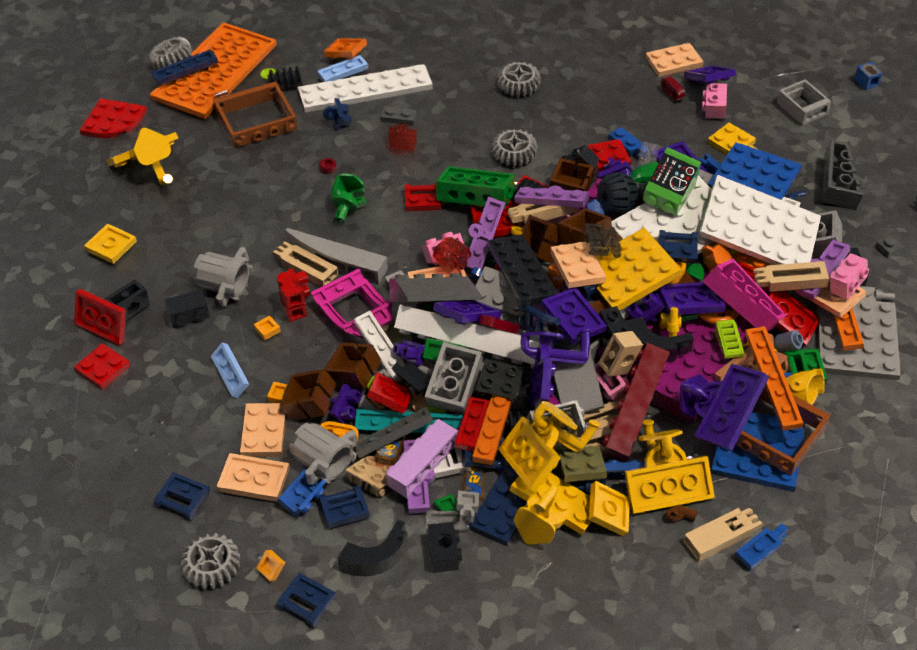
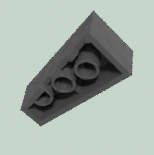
M831 140L824 154L821 202L856 210L863 197V192L859 189L860 182L855 175L856 169L852 165L853 159L848 143Z

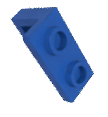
M304 469L278 498L277 502L295 517L300 512L305 514L312 506L310 500L313 497L317 499L324 492L325 489L322 486L326 481L323 479L321 482L317 481L309 485L306 480V470Z

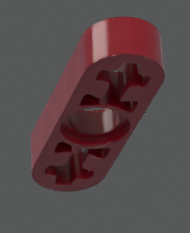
M481 314L478 323L514 334L519 333L521 326Z

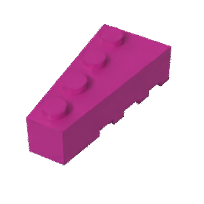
M733 258L717 265L702 281L755 328L765 326L767 332H769L786 316Z

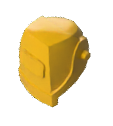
M812 369L811 371H803L786 377L792 395L811 405L815 402L818 394L824 393L823 369Z

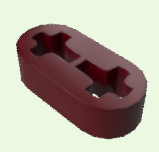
M667 76L661 79V87L671 99L677 102L685 98L683 87L673 77Z

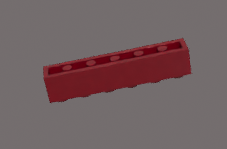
M649 343L646 344L645 349L641 348L636 360H639L638 366L634 365L629 375L633 379L631 383H626L623 394L626 395L625 399H620L616 411L619 412L618 417H613L609 428L612 429L610 436L606 434L602 446L605 447L603 455L623 463L628 461L669 356V351Z

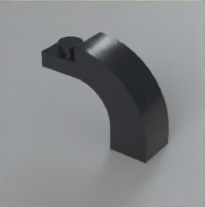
M643 317L625 320L630 331H633L642 342V349H645L646 344L649 343L670 352L666 362L676 361L677 354L692 352L694 341L692 333L663 337L651 332Z
M397 519L387 539L378 546L367 548L347 542L338 557L339 571L354 576L366 577L378 575L393 568L405 554L404 543L408 536L405 522Z

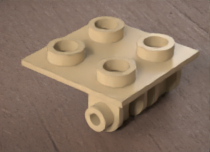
M367 455L346 469V472H348L347 478L351 483L360 485L361 488L365 487L366 491L371 492L377 497L384 496L386 493L384 487L387 485L386 473L391 465L381 462L374 456Z

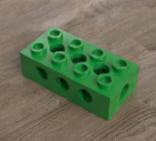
M447 166L436 180L437 200L445 203L454 202L461 205L470 204L485 207L488 197L505 202V209L515 194V174Z

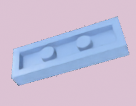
M359 55L320 69L317 73L322 82H329L367 70L368 63Z
M221 343L211 355V358L231 396L238 398L248 387L249 383L229 345Z

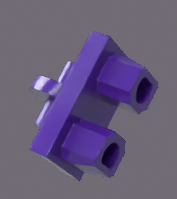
M613 157L608 158L609 164L604 165L605 170L597 173L598 177L603 179L606 175L614 172L630 176L633 170L627 161L622 163L620 159L614 161Z
M656 292L655 294L649 293L642 298L643 303L639 306L636 303H632L627 307L631 319L643 317L645 323L650 319L656 323L659 320L657 314L665 308V305L660 295Z
M403 339L402 343H394L393 354L401 356L403 360L410 361L413 364L422 365L425 346L408 339Z
M343 384L337 398L330 399L331 416L335 417L338 423L346 424L348 419H354L356 412L353 405L354 403H360L362 394L358 390H352L348 384Z

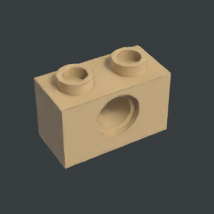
M633 331L614 333L599 364L609 377L628 374L643 344Z

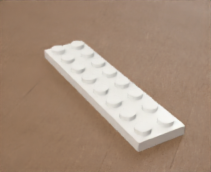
M423 64L298 87V93L306 113L322 110L327 106L333 107L335 105L334 98H339L341 104L349 105L433 89V84Z

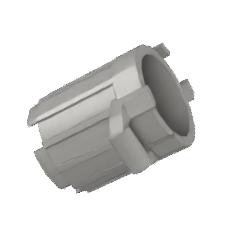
M244 247L239 248L234 258L213 252H205L204 255L200 254L196 259L194 268H197V277L193 276L194 284L200 286V288L218 292L216 298L221 307L226 306L230 298L239 300V296L246 288L249 273L253 271V265L248 264L250 259H248L249 256Z
M305 423L300 426L295 432L298 435L295 443H290L289 446L291 455L309 467L306 470V480L309 485L314 484L320 479H324L329 484L331 480L341 476L350 462H353L357 456V453L353 451V448L357 445L355 431L351 430L339 438L319 424Z

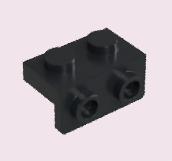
M410 361L404 367L396 362L391 368L395 373L394 378L401 384H407L409 386L408 389L415 396L419 394L425 399L431 378Z

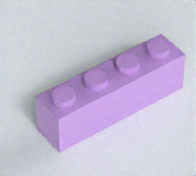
M439 419L433 425H429L426 432L414 441L413 446L401 455L400 460L387 470L388 487L408 498L455 447L454 443L458 430Z

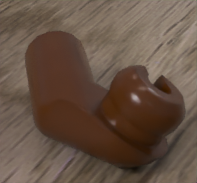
M677 505L667 510L666 517L671 522L683 518L695 521L698 511Z

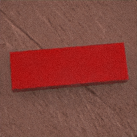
M469 398L454 443L455 448L474 452L490 400Z

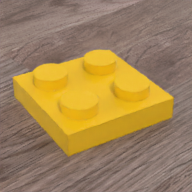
M727 123L708 138L707 144L727 155L735 142L750 146L755 144L756 138L735 125Z
M107 224L84 245L85 251L114 264L137 240L135 236Z
M595 481L591 484L589 520L621 536L626 535L629 529V497Z

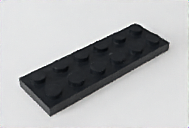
M516 234L510 237H497L488 240V248L521 307L540 304L543 299L558 294L524 235Z

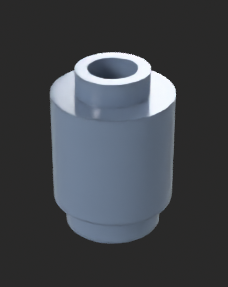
M796 330L778 334L773 338L774 348L777 352L781 353L800 349L803 344V337Z

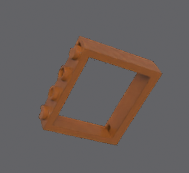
M276 81L213 99L215 113L234 148L298 130L296 115ZM276 100L285 116L282 119L234 132L225 114Z
M764 386L759 399L772 405ZM794 395L793 397L803 422L815 428L794 458L744 431L741 432L735 444L742 450L759 457L762 461L768 462L791 476L826 430L831 416Z

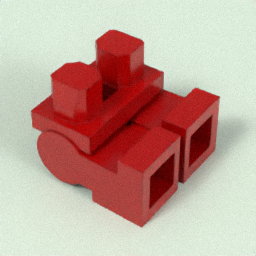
M292 268L287 270V272L280 273L277 276L279 296L288 321L293 322L307 317L305 297L310 296V290L307 284H305L309 282L306 272L303 270L295 273Z

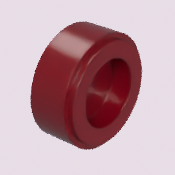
M331 158L321 160L319 162L320 171L323 174L334 173L337 169L336 161Z

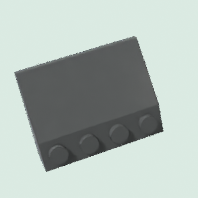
M450 273V277H443V274H432V278H425V274H414V278H407V275H395V279H389L390 302L482 299V295L468 277H461V273Z

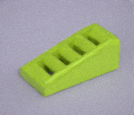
M735 320L717 321L714 333L724 358L744 357L745 353Z

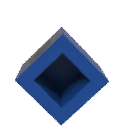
M872 62L857 66L854 79L865 90L880 85L883 73Z

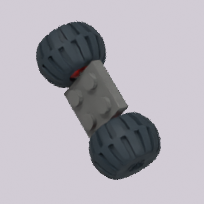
M619 172L606 175L600 181L597 188L598 201L602 202L605 214L618 218L635 209L638 204V195H644L649 181H645L646 183H635L629 175Z

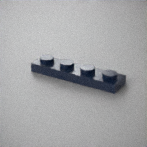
M209 49L152 71L151 75L160 86L203 68L210 67L218 63V60Z

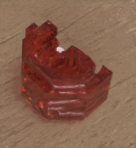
M397 124V127L390 126L388 137L390 149L415 150L418 129H409L410 124Z
M453 237L444 238L436 246L433 257L437 260L439 267L443 268L448 274L454 269L461 272L468 265V257L472 255L466 245L459 240H455Z

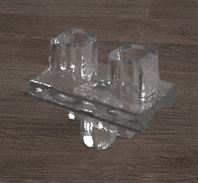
M642 142L637 167L657 162L660 145Z

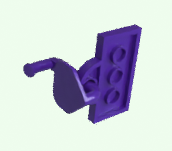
M590 329L579 331V334H581L580 351L553 349L552 343L561 342L564 338L562 334L550 332L521 333L520 345L522 351L535 359L534 367L531 369L528 409L536 410L542 401H548L549 397L553 396V385H550L551 377H554L555 364H552V361L585 364L588 361ZM530 340L539 342L538 347H529Z
M731 363L723 381L708 383L699 374L683 381L680 384L681 411L689 417H693L698 413L703 418L695 437L698 440L732 451L769 376L766 373Z

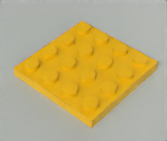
M645 227L595 255L606 275V282L599 283L597 290L610 308L617 306L619 311L683 275L681 268Z

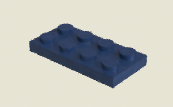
M509 463L505 466L479 508L478 513L474 516L473 523L469 524V530L505 546L509 545L518 530L513 521L517 510L520 507H525L527 501L509 491L511 485L519 476Z

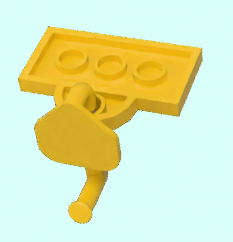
M141 128L133 149L107 159L106 162L108 166L114 165L116 168L127 164V159H130V161L137 159L142 165H152L161 185L170 184L173 181V177L170 174L164 173L159 160L170 155V145L175 144L174 140L178 139L177 133L174 132L164 136L148 128Z
M542 401L533 414L534 422L531 423L522 416L498 450L526 486L536 492L561 459L553 449L556 441L573 451L579 452L586 446L598 427L601 426L599 422L589 420L587 429L580 438H577L560 428L564 423L576 430L578 426L558 407L548 401ZM546 411L552 414L550 417L543 416Z
M644 420L642 425H644L645 435L639 436L638 439L646 441L648 453L645 457V467L625 471L631 512L635 514L715 498L708 456L687 459L685 452L672 442V437L683 434L682 430L654 433V421Z
M551 472L536 492L530 490L519 476L510 487L509 491L527 501L525 507H520L517 510L513 519L526 544L550 543L556 529L560 528L563 524L583 535L592 522L589 520L590 496Z

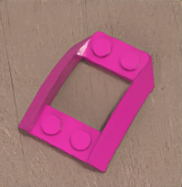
M358 268L312 291L311 296L336 326L347 333L363 339L353 320L350 322L345 321L332 307V304L358 291L374 309L371 312L381 328L391 324L393 312L392 302L386 301L369 281L365 280Z

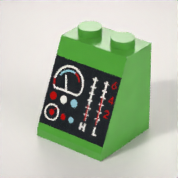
M667 147L645 188L643 201L677 216L696 186L701 162Z

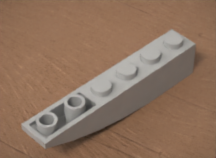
M289 228L285 230L287 243L295 244L337 266L338 272L346 275L359 268L365 280L367 279L369 282L379 284L388 270L386 256Z

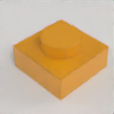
M271 316L254 324L255 331L264 341L281 332L280 326Z
M273 382L267 395L268 402L281 403L288 384Z
M266 550L256 569L269 581H276L285 562L272 550Z

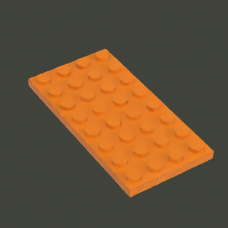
M223 22L191 55L194 56L210 49L217 57L218 63L158 86L150 94V98L156 102L206 119L215 110L213 99H216L214 93L227 90L230 94L277 45L276 40Z

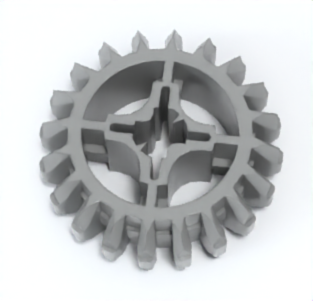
M173 37L166 41L163 40L162 43L154 46V49H151L149 53V59L157 70L191 57L193 53L187 39Z
M520 61L518 63L512 62V64L507 63L506 66H502L497 75L498 88L501 89V92H505V95L510 94L511 97L517 96L519 98V96H523L525 98L526 95L531 96L532 93H536V90L539 89L541 82L539 70L532 66V64L520 63Z
M515 128L513 130L507 129L506 132L501 131L500 134H496V137L493 138L491 151L493 158L496 159V162H500L501 165L521 167L522 164L527 165L528 162H532L533 158H535L537 143L532 134H528L527 131L522 132L521 129L515 130Z
M207 533L205 538H201L198 535V541L191 540L190 546H185V553H181L182 561L180 565L181 569H183V576L187 578L190 584L194 583L196 588L202 585L204 590L208 586H211L214 590L217 584L223 587V582H230L231 576H236V570L240 567L238 547L234 545L231 539L227 540L225 535L220 538L217 533L213 537H210ZM227 556L225 563L221 565V563L224 561L223 559ZM200 557V559L197 561V564L194 566L195 561Z

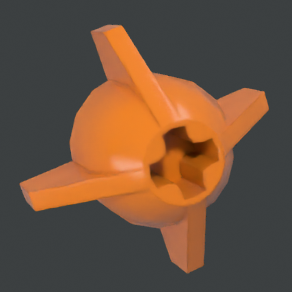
M716 242L714 246L706 245L702 247L703 262L710 272L717 265L731 259V253L725 245Z

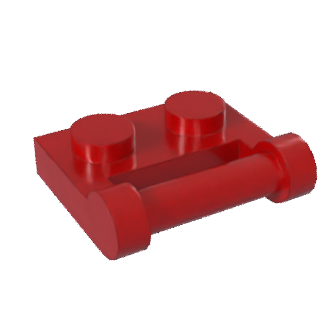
M436 183L434 185L415 186L405 184L406 212L441 210V201L437 200ZM416 192H435V193L410 194V193H416Z

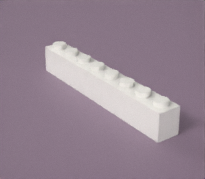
M399 305L394 327L399 328L400 333L410 335L411 332L418 334V338L426 339L432 337L441 341L466 345V348H474L475 351L482 352V355H485V352L493 354V358L504 360V357L512 359V363L523 365V362L531 364V368L534 367L535 359L526 355L521 349V335L472 322H466L465 325L457 324L454 322V319L444 318L438 313L407 305ZM530 340L529 347H538L539 342Z

